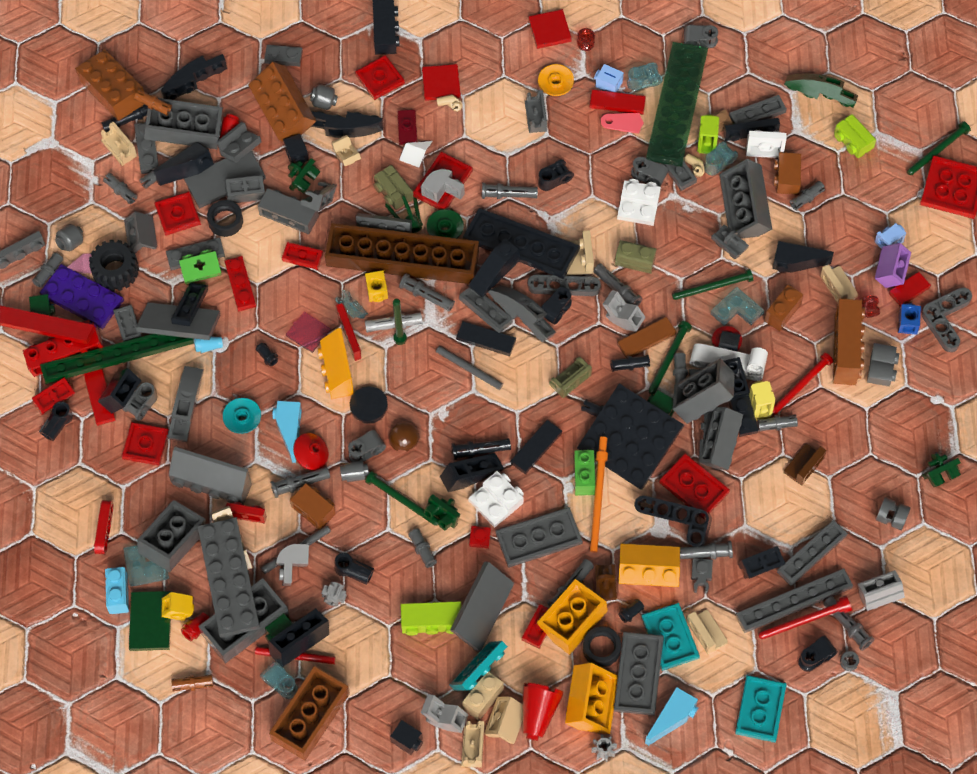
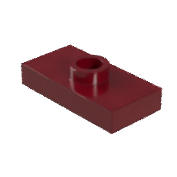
M416 110L397 111L399 145L417 142Z

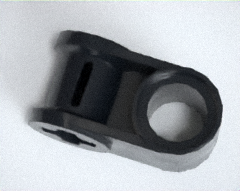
M558 160L539 171L538 187L543 191H549L572 180L574 174L567 168L565 160Z
M565 287L558 288L541 306L547 313L544 318L554 325L560 321L565 312L571 307L572 300L569 289Z
M824 635L802 651L798 665L803 671L810 672L822 663L829 661L838 651L826 635Z

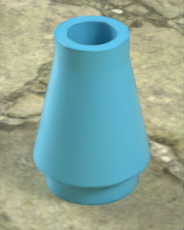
M211 336L210 340L194 339L196 352L205 353L223 347L222 337Z

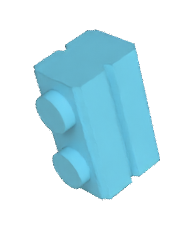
M125 567L105 569L108 612L109 614L128 613L129 589Z

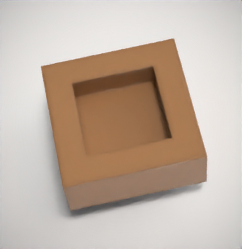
M726 109L711 114L719 117L718 132L724 131L725 125L733 124Z

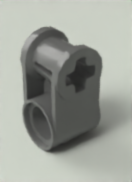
M688 25L684 28V46L691 49L714 48L718 43V29L712 25Z
M644 157L635 158L631 171L632 177L644 183L654 182L658 187H661L668 173L667 167Z
M148 382L140 384L122 410L130 412L138 421L143 419L147 411L157 401L158 396L154 386ZM146 392H151L149 396H143Z
M376 430L367 432L349 444L348 451L351 462H364L385 450L386 445Z

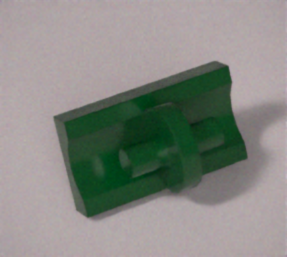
M311 158L303 169H301L303 164L300 161L297 164L290 163L288 165L290 170L288 176L290 178H293L295 175L297 176L289 189L294 191L296 188L302 193L307 191L311 184L304 179L305 175L314 181L321 172L313 165L315 160Z
M935 452L931 455L932 461L928 462V466L930 468L936 466V468L922 474L924 480L929 479L932 486L937 487L945 483L941 475L942 472L946 471L949 480L961 475L958 464L961 462L957 458L943 464V461L947 460V456L945 454L940 456Z
M433 494L429 497L428 504L423 513L428 519H432L435 515L440 518L438 525L444 531L450 527L455 528L458 525L457 521L461 514L454 507V499L450 498L446 501L442 498L440 500Z

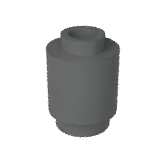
M363 461L349 462L340 466L342 481L366 480V476L369 475L368 464H364Z

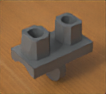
M723 225L711 236V239L720 248L729 253L733 259H737L749 247L745 241L737 236L738 233L735 230H730L726 225Z

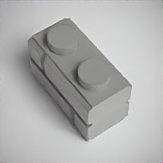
M895 570L858 583L860 599L867 611L905 598L902 581Z

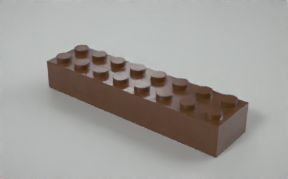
M331 223L325 251V262L327 267L367 272L384 271V274L404 276L408 273L410 277L470 284L476 275L479 241Z

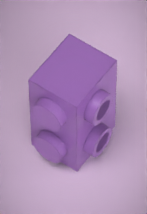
M901 243L883 246L875 279L885 288L903 285L911 252Z

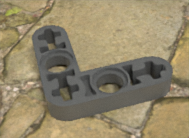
M959 288L926 304L922 311V318L942 348L947 352H955L958 349L960 338L945 316L970 304L972 293L967 288ZM960 295L966 296V300L964 298L959 299ZM948 301L952 304V307L946 309L942 306V303ZM928 310H929L930 312H933V311H934V312H935L934 315H932V314H927ZM942 324L946 327V330L938 331L936 325ZM948 339L950 342H955L954 346L952 344H947Z

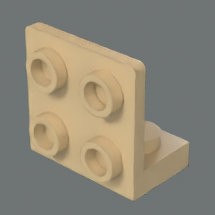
M590 230L583 231L582 238H579V240L569 241L579 245L580 250L566 276L593 274L594 260Z

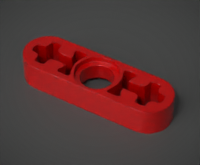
M112 500L101 501L94 543L95 554H106L114 507Z

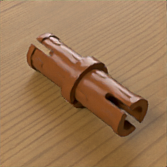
M140 89L137 90L134 96V100L168 116L172 109V105Z
M212 674L204 676L190 675V677L171 679L173 692L180 690L195 691V689L213 687Z

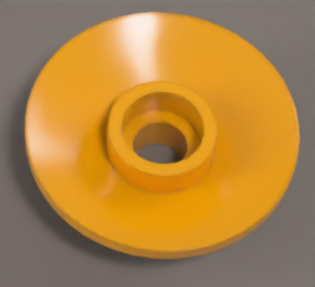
M549 65L542 69L538 76L540 89L551 96H561L568 93L574 84L572 72L563 65Z

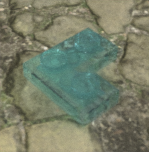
M736 287L711 310L710 314L724 326L736 314L752 325L764 314V309Z
M138 545L123 548L130 587L170 579L167 570L152 561L146 562V558L138 553Z

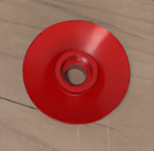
M304 433L294 442V456L302 467L308 470H318L325 466L328 461L329 452L326 443L321 437L313 433Z

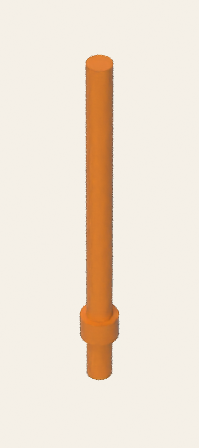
M600 437L599 451L596 452V460L598 462L590 552L594 553L598 552L605 462L608 460V452H606L607 437Z

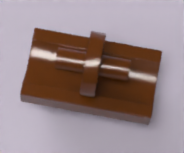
M615 564L595 565L596 594L605 601L617 600Z

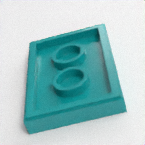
M679 603L641 615L647 634L664 636L661 671L700 659Z
M747 675L735 734L776 743L787 683Z

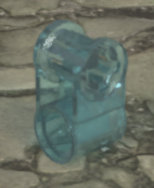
M649 63L631 68L627 78L628 88L636 91L661 84L663 77L659 75L658 65L656 63Z
M725 141L720 143L706 155L705 172L711 176L717 175L736 160L738 153L736 151L733 152Z
M273 661L260 674V677L266 684L274 688L286 699L293 698L298 691L293 677L276 661Z

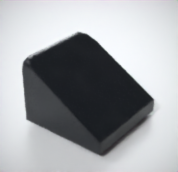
M722 331L719 348L737 351L741 335Z

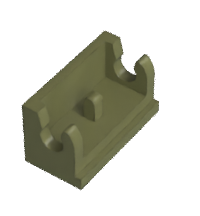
M578 357L570 367L556 378L553 377L549 385L564 398L591 376L592 367L581 357Z

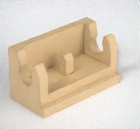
M112 122L109 124L110 130L107 133L104 130L101 131V142L123 166L137 157L134 145L119 127Z
M470 721L466 722V726H464L461 766L482 768L484 721H478L477 724H471Z

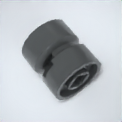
M885 497L876 521L883 524L891 523V527L902 531L911 507L904 504L896 505L894 500ZM890 510L895 511L893 517L888 514Z

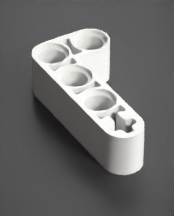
M698 343L693 346L689 363L693 367L703 369L720 358L728 360L740 357L746 379L760 381L763 379L768 352L765 349L756 347L751 349L750 354Z

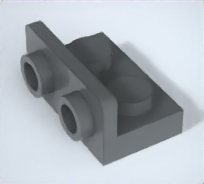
M244 122L239 123L217 141L221 156L235 163L261 143L260 136L247 131Z

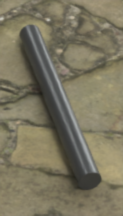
M439 346L436 353L496 389L501 390L503 387V383L443 347Z
M326 525L298 544H309L310 546L330 533L331 530ZM277 557L261 567L264 574L277 567L275 566Z

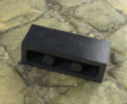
M373 0L375 55L397 54L396 47H400L399 36H396V32H399V21H395V17H399L398 6H394V0Z
M315 608L269 640L270 656L281 667H284L329 635V620Z

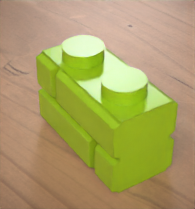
M851 114L835 127L834 135L837 141L843 142L846 145L847 151L851 155L854 154L858 159L875 147V137L854 115Z
M701 116L697 152L703 154L716 153L719 130L718 116Z

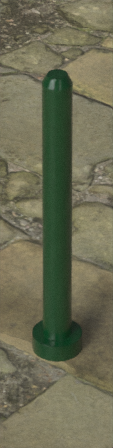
M962 121L956 131L907 170L908 175L916 173L932 160L933 156L938 155L963 133L968 134L971 131L970 126L965 121Z
M746 269L745 273L675 292L672 294L673 300H678L745 280L752 282L753 275L750 269Z
M394 299L393 311L396 333L393 338L397 345H403L407 341V336L403 332L401 304L399 299Z
M680 321L678 325L679 331L648 390L649 394L653 395L656 393L686 332L691 331L692 326L688 322Z
M374 471L369 473L365 483L368 485L374 484L434 526H438V518L434 516L432 519H428L423 515L425 509L377 478V473Z

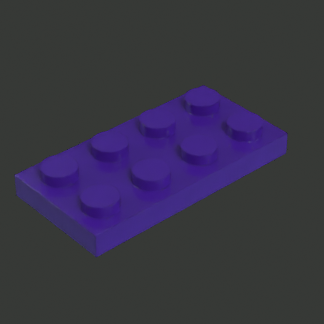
M62 264L40 291V295L48 294L51 302L84 320H90L91 324L94 323L102 330L114 315L113 310L118 309L124 301L123 297Z

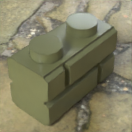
M392 165L375 174L374 188L378 193L382 192L388 206L392 205L395 210L404 205L402 196L406 197L408 203L413 200V190Z
M620 240L616 252L615 265L651 274L657 249Z

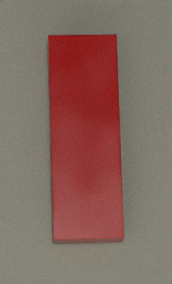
M592 90L590 108L644 115L646 96Z
M342 303L337 304V315L354 361L360 360L362 358L361 350L345 307Z

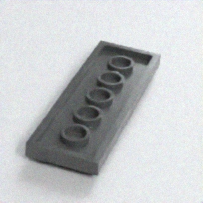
M237 517L198 526L220 638L260 629Z

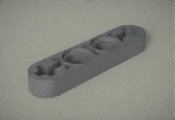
M532 275L528 279V290L533 294L553 295L557 289L551 288L550 283L554 281L560 284L559 288L565 287L569 289L573 296H596L601 289V283L595 277L565 276L562 279L554 275ZM534 282H538V287H534ZM571 282H575L579 287L573 290L568 285ZM590 284H594V289H590Z

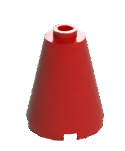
M524 683L523 734H526L527 739L538 741V738H543L563 697V691L556 688L555 691H551L552 689L549 686Z

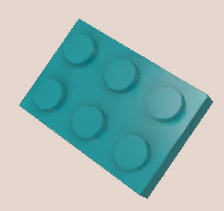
M503 641L489 642L449 686L454 691L473 689L478 683L476 680L481 675L484 676L490 671V665L504 656V650L508 646Z

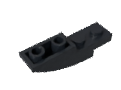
M223 54L207 61L204 56H201L179 69L161 89L163 99L175 100L181 95L191 93L198 89L196 82L204 81L210 76L227 70Z
M311 111L316 119V122L311 127L325 129V135L329 137L341 138L345 135H348L349 138L362 137L381 132L384 128L383 118L376 115L369 116L359 112L347 111L345 118L340 115L325 114L321 111Z
M740 357L723 360L735 373L734 397L729 401V407L731 410L743 414L742 424L738 433L739 437L756 434L759 432L751 405L750 392Z

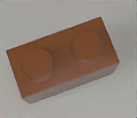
M779 152L778 159L774 160V170H777V175H774L773 186H777V194L799 195L801 186V154Z
M787 285L766 311L764 322L781 331L801 306L804 294Z
M306 483L290 498L291 507L318 530L322 529L336 515L334 503L329 498L324 499L317 488L314 486L310 487Z

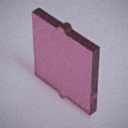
M304 312L297 321L293 322V326L286 333V337L313 353L319 346L320 340L328 335L331 328Z

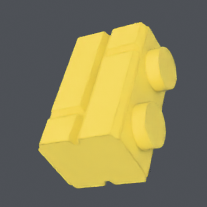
M754 382L750 388L749 397L755 419L757 421V419L770 418L775 404V397L770 382Z

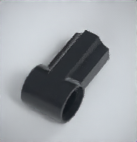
M58 402L53 406L52 414L39 431L46 439L54 441L63 427L72 421L73 413L69 405L65 402ZM61 411H67L65 415L59 416Z
M340 553L335 558V572L339 576H348L365 585L369 583L374 568L352 559L348 553ZM346 562L348 563V566L341 567L339 566V563Z

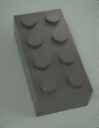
M158 98L172 105L168 116L155 109L151 110L148 108L144 139L189 146L198 142L205 148L217 149L223 107Z
M263 578L251 586L260 629L220 638L215 614L199 626L201 635L225 664L266 633L265 627L283 613L287 617L289 616L287 606Z

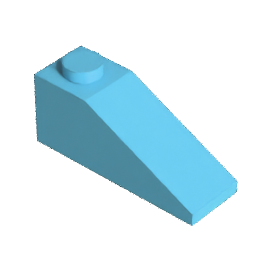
M277 401V408H273V419H276L278 430L292 463H296L293 446L300 433L301 403Z
M676 687L648 733L645 744L649 746L685 724L689 717L694 718L699 709L697 707L698 699Z

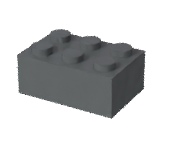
M720 358L675 384L673 410L688 424L693 420L699 419L703 414L713 411L724 402H729L734 397L735 373Z
M173 500L137 539L138 553L171 572L200 539L198 526L205 525L206 519Z

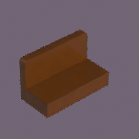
M805 444L785 468L784 474L802 486L824 460L827 450L822 446L815 450L808 444Z

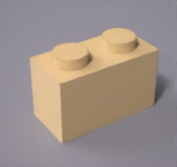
M490 672L485 674L464 699L463 710L480 721L497 697L504 691V682Z

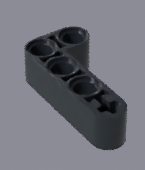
M639 496L635 500V509L640 513L689 525L687 541L690 545L698 547L706 544L712 522L709 512L648 496ZM646 501V503L654 505L653 509L643 508L641 503ZM666 504L668 512L661 515L659 508L661 505ZM681 509H685L687 516L681 520L678 517V512ZM701 513L706 515V521L703 524L697 522V517ZM698 532L701 534L702 539L699 543L695 544L692 537Z

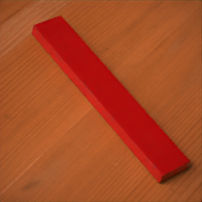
M0 305V326L89 344L96 329L92 324Z
M90 320L82 321V323L91 324ZM103 369L85 373L84 378L97 426L116 421L114 413L111 414L98 402L107 388Z

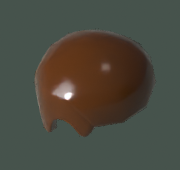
M407 422L396 424L391 429L388 437L389 444L396 451H409L417 445L420 439L417 427Z

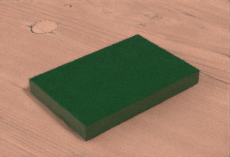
M171 591L131 592L130 651L170 650L171 619L162 617V598Z

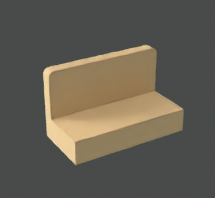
M829 265L822 267L820 277L837 303L839 299H855L858 297V292L840 266L831 269Z
M708 610L698 615L695 611L688 615L687 623L707 655L728 643Z
M497 697L484 734L488 737H500L508 743L514 744L523 721V704L512 697Z

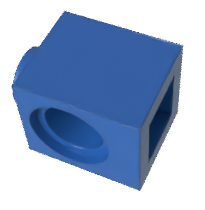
M912 303L901 305L898 333L917 335L920 327L921 306H916Z

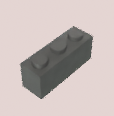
M267 188L258 204L260 216L306 234H310L319 217L318 211L300 205L301 201L296 197L283 195L278 190Z

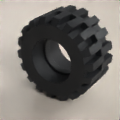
M110 240L109 243L104 241L102 246L97 245L95 247L96 251L93 250L91 252L92 257H89V266L94 281L107 289L110 288V291L115 292V289H118V291H121L123 287L127 289L130 287L129 283L133 284L135 282V278L138 277L139 266L132 247H129V244L126 242L122 244L120 240H117V242ZM111 262H123L122 266L118 269H105Z

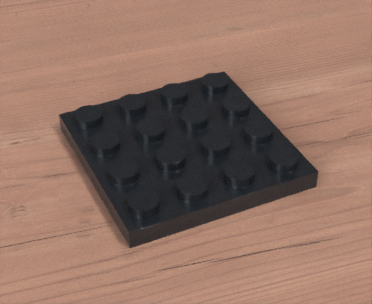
M619 383L577 449L594 450V460H596L600 437H607L606 452H608V460L605 462V467L640 490H643L685 425Z

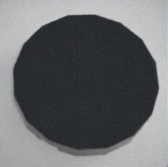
M371 386L356 390L349 402L353 417L366 424L381 420L388 409L387 397L384 392Z

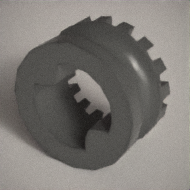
M853 651L845 652L840 660L841 667L850 672L854 671L859 664V656ZM846 657H852V661L855 662V664L848 665L847 661L844 659Z

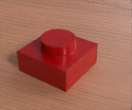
M471 526L469 547L489 549L491 528Z

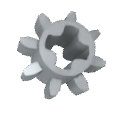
M330 582L329 586L324 585L321 593L322 597H324V602L331 606H338L339 602L344 603L347 596L346 591H343L344 586L337 582Z
M601 735L598 741L593 740V744L596 747H593L591 752L597 754L596 760L602 758L607 762L609 756L615 757V752L612 749H616L617 744H612L611 736L604 738ZM605 745L607 751H603V748H601V746Z

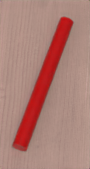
M256 646L255 654L270 656L269 648ZM302 653L294 660L335 665L336 657Z

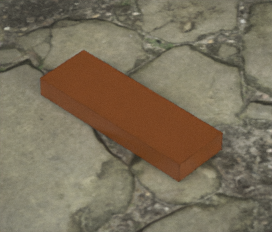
M665 317L618 341L617 345L626 358L627 356L633 357L676 335V330L668 318Z

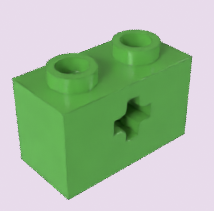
M209 249L200 252L201 255L193 257V254L183 256L182 260H179L185 285L222 275L216 251L212 252ZM197 262L205 264L202 267V270H199V268H194L197 266Z
M594 450L574 451L575 496L595 495Z

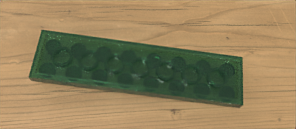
M673 42L646 155L647 160L682 167L708 48Z

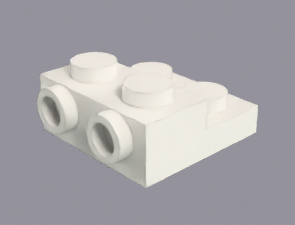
M761 130L749 131L746 143V156L778 158L779 152L784 153L786 133L779 131L763 132Z
M636 179L624 181L617 219L654 226L661 187H658L654 182L641 184Z
M498 471L485 480L483 486L468 498V501L494 528L524 502L522 490L518 486L513 487L510 484L509 477L505 473L500 474Z

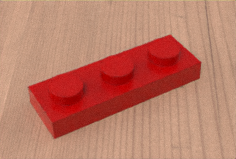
M243 256L224 260L238 312L256 307Z

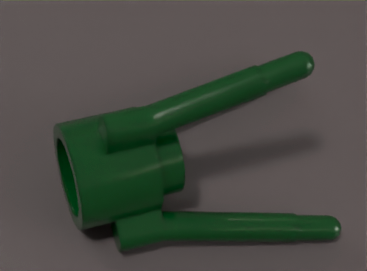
M402 196L408 213L405 219L412 220V233H417L423 226L417 198H413L415 217L411 212L406 197ZM386 203L385 207L393 215V217L400 218L395 213V211Z

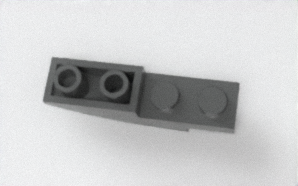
M502 285L488 292L493 300L513 320L519 317L541 342L550 339L556 333L544 320L547 313L526 295Z
M184 367L172 411L168 439L182 442L188 441L204 369Z

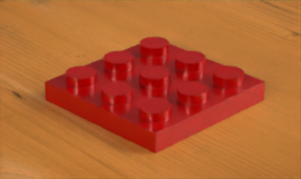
M933 156L920 205L975 219L977 212V167Z

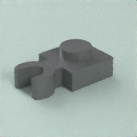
M693 558L691 580H697L694 583V593H697L699 586L705 588V594L708 593L709 584L707 581L712 580L713 560Z

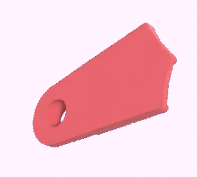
M640 113L605 114L601 118V125L604 128L639 134L644 125Z

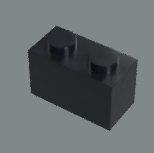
M129 368L116 373L98 402L111 414L123 409L140 384L141 379Z

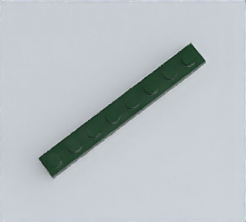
M151 334L40 364L45 384L59 381L62 378L74 377L194 344L193 338Z

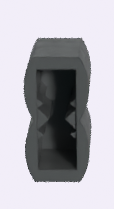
M874 343L867 383L890 387L891 381L895 382L897 370H894V364H898L900 354L896 353L897 347Z

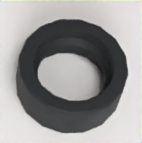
M221 200L212 204L208 210V224L214 234L228 237L238 233L242 228V211L235 202ZM222 211H231L236 215V220L227 226L217 225L214 218Z
M599 626L591 629L584 637L583 653L588 662L599 667H606L617 661L621 651L619 635L609 627ZM604 636L612 640L614 650L609 656L597 657L591 652L590 643L595 637Z

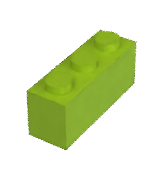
M461 601L401 604L402 633L410 636L417 635L418 633L434 635L438 632L454 634L450 629L461 609Z

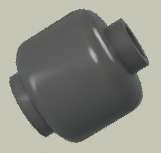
M319 84L317 87H313L310 101H312L314 107L329 110L332 105H336L338 95H335L334 88Z
M68 224L57 231L55 242L61 250L70 252L83 243V231L78 226Z

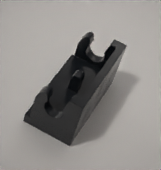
M778 546L745 558L738 565L740 569L744 570V578L750 579L785 565V561Z

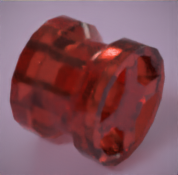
M589 28L581 29L577 34V46L582 51L591 50L595 44V33Z
M865 296L860 299L862 300V307L865 308V317L872 318L880 314L878 297Z

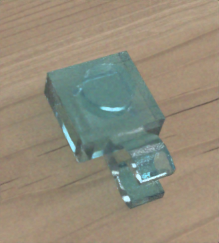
M342 290L344 299L336 297V302L338 304L342 303L347 308L346 312L351 317L364 319L368 313L356 300H353L348 291Z

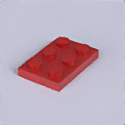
M440 152L413 192V197L438 210L447 209L455 197L445 192L437 203L422 196L421 185L427 176L433 171L446 169L452 171V179H457L464 184L473 172V167L443 152Z
M686 454L659 481L663 487L687 506L702 509L709 513L730 492L729 488ZM704 513L699 514L703 519L706 518Z

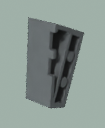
M716 407L713 411L704 414V423H701V429L704 431L703 439L700 440L699 463L716 470H729L743 414L727 407Z

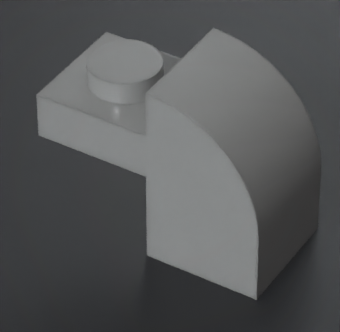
M446 169L433 171L421 185L422 196L437 203L445 192L458 199H462L465 194L464 184L457 179H452V171Z
M612 290L602 304L607 310L605 316L613 324L625 330L636 332L646 318L638 305L626 303L618 291Z
M292 544L286 546L279 553L275 566H283V569H279V580L283 581L282 586H291L292 566L307 567L309 544Z
M430 694L427 695L421 713L427 717L426 721L431 725L462 733L469 715L459 706L445 704L435 695Z

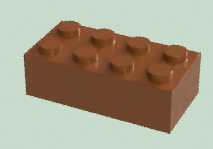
M105 49L75 68L80 82L118 121L144 105L134 100L138 89L144 92L143 87Z
M272 62L248 84L278 140L283 141V139L298 134L302 135L316 122L286 66Z
M838 300L834 316L833 384L856 385L857 380L861 379L862 370H864L862 353H864L865 342H862V336L865 333V325L862 324L865 318V308L862 307V300Z
M314 666L269 732L271 741L306 761L350 695L349 687Z

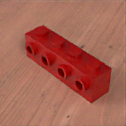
M92 323L96 329L89 344L60 338H49L43 343L29 346L23 350L28 370L36 377L42 374L40 364L103 348L104 344L99 329Z

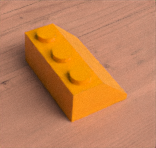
M337 328L321 339V348H317L319 359L324 360L321 369L323 376H327L328 381L324 382L326 393H330L331 399L354 394L342 330Z
M620 544L618 584L679 587L680 547Z
M575 579L539 619L537 624L554 644L570 655L586 634L607 613V601Z
M593 663L574 665L565 724L582 731L610 734L618 676Z

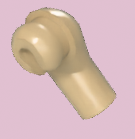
M454 95L437 98L438 106L448 105L456 112L460 111L463 107L462 102Z
M688 153L684 162L692 165L695 176H703L705 172L703 161Z

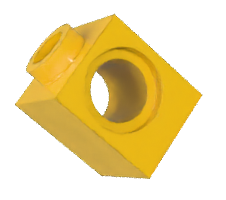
M384 271L366 273L365 278L369 301L381 302L388 299Z
M170 592L162 598V617L184 621L194 611L193 596Z

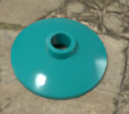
M248 398L232 400L223 411V422L234 433L245 434L251 432L261 421V410L258 404ZM241 417H246L245 420H239Z

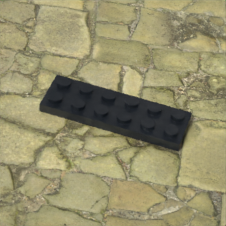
M481 208L478 209L463 236L464 240L479 241V247L491 252L504 239H507L519 249L520 263L562 279L565 278L580 250V246Z

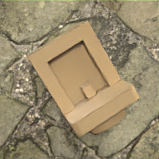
M348 135L332 142L335 155L344 166L351 165L361 159L359 152L352 146Z

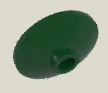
M448 209L434 212L427 221V232L432 236L458 239L464 229L461 216L455 211Z

